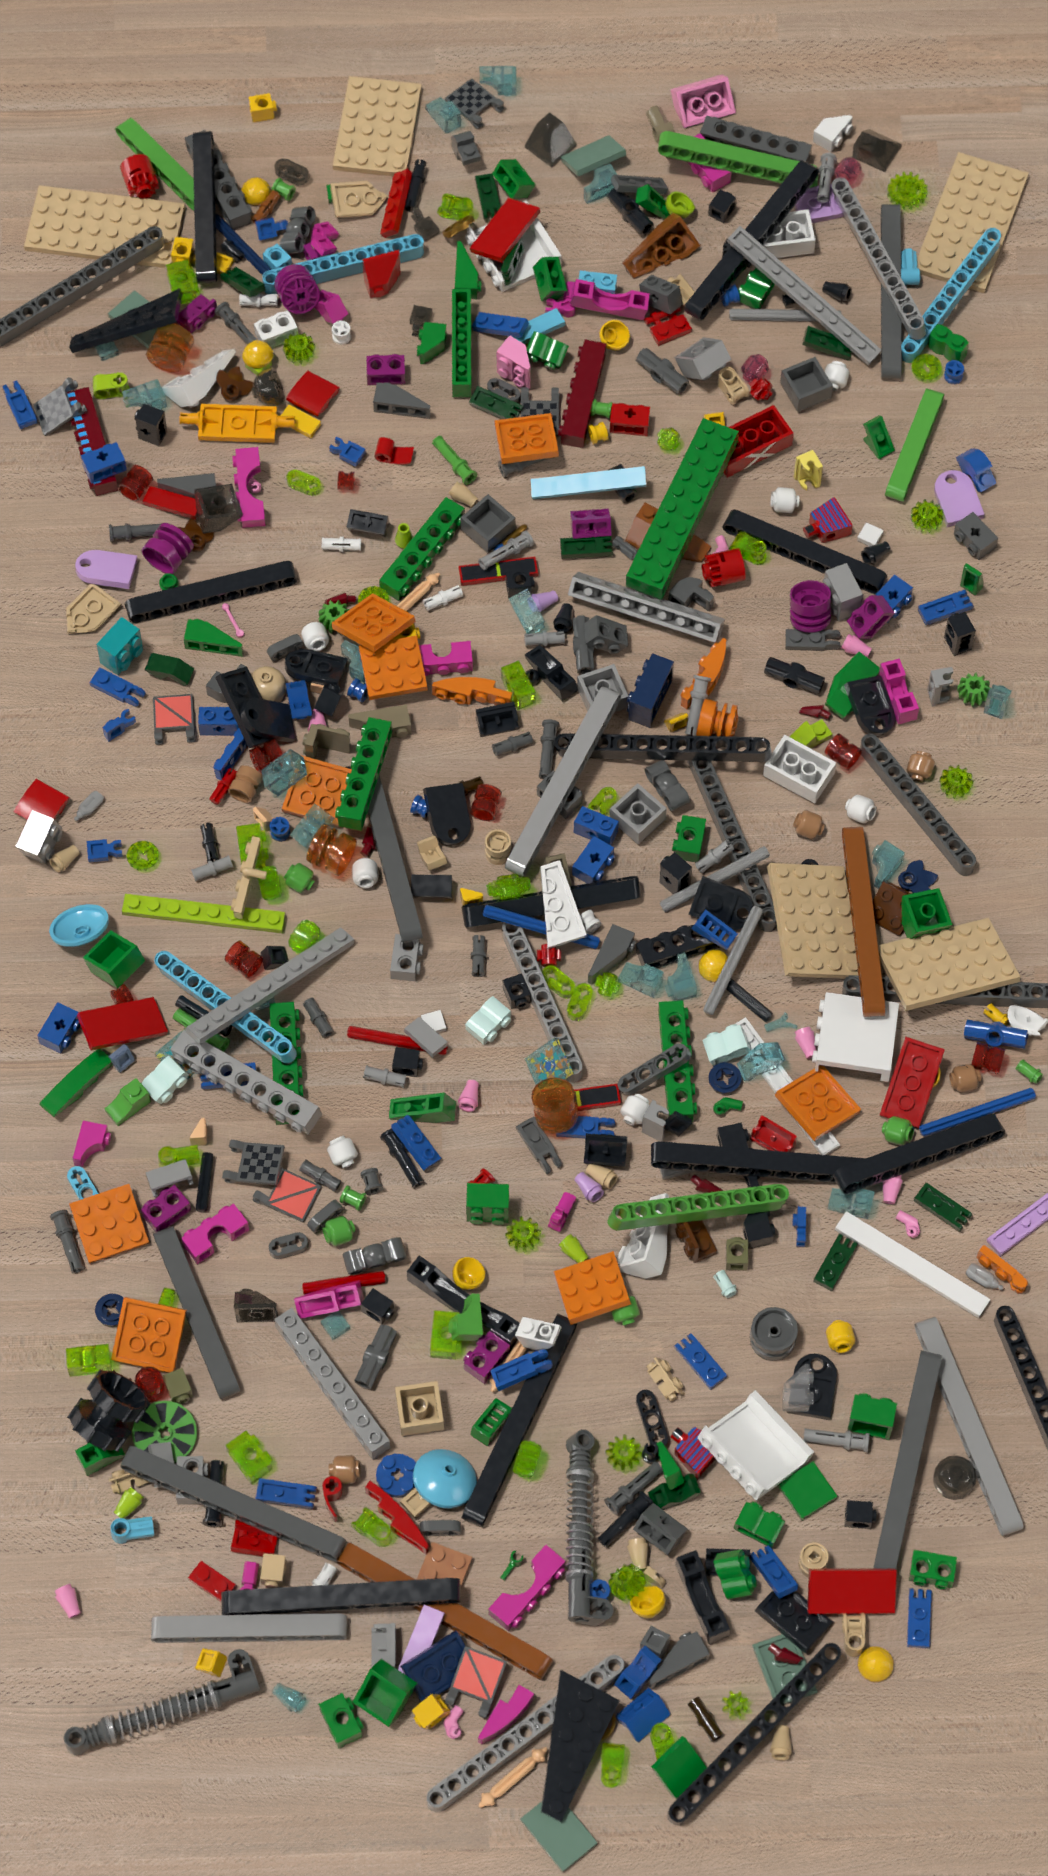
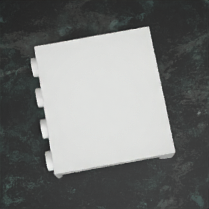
M538 218L534 220L522 236L525 249L511 284H504L501 273L503 262L475 254L478 259L482 260L486 273H490L495 287L498 286L501 292L534 279L533 266L541 257L559 256L561 264V254ZM487 225L474 231L469 226L465 236L467 243L472 245Z
M826 992L825 1000H820L819 1012H823L822 1017L818 1016L816 1029H820V1034L816 1033L814 1046H818V1051L813 1050L812 1063H816L815 1071L818 1072L819 1065L880 1073V1081L889 1082L899 1003L885 1001V1016L864 1017L861 997Z
M756 1390L748 1396L743 1404L709 1428L705 1426L697 1438L756 1501L807 1464L814 1453Z

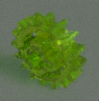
M902 172V176L896 174L895 179L891 178L890 184L887 187V197H890V202L902 205V209L908 206L910 210H912L913 205L918 208L920 203H924L928 192L927 184H924V179L919 180V174L912 176V172L909 175Z
M518 874L498 876L497 880H493V882H489L486 885L489 896H499L501 900L518 898L521 893L531 889L529 877H518Z

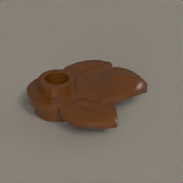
M239 366L232 368L228 373L221 369L217 373L216 381L221 387L222 397L227 401H235L239 396L247 395L253 387V381L243 380ZM227 390H231L233 394L229 395Z
M192 518L186 523L185 528L177 527L192 541L193 552L202 551L205 548V544L210 542L214 535L212 526H206L201 529Z

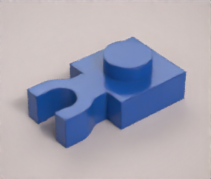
M339 437L335 438V443L339 446L330 445L329 447L330 452L339 454L341 460L355 467L366 454L365 448L351 441L345 444Z
M107 839L87 841L88 862L109 861L108 856L123 857L122 850H114L116 847H122L121 840H115L107 844Z
M798 1207L797 1213L793 1214L792 1226H796V1247H805L806 1207Z

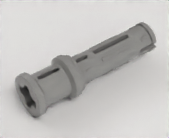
M824 153L820 157V183L817 200L821 203H826L829 200L831 177L835 174L834 165L837 162V157L833 153Z
M525 530L520 536L510 538L506 545L478 559L480 567L486 570L512 554L517 555L526 547H532L534 545L532 536Z
M698 675L693 676L695 682L693 691H690L692 703L685 734L690 735L691 728L693 727V736L697 734L703 701L708 697V694H706L708 682L711 681V678Z
M805 1428L803 1441L844 1446L846 1450L852 1448L867 1452L869 1433L862 1435L854 1434L851 1431L837 1433Z

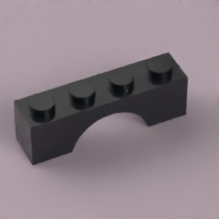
M697 1550L676 1557L675 1566L708 1644L729 1637L730 1628L722 1609L719 1608L713 1597Z

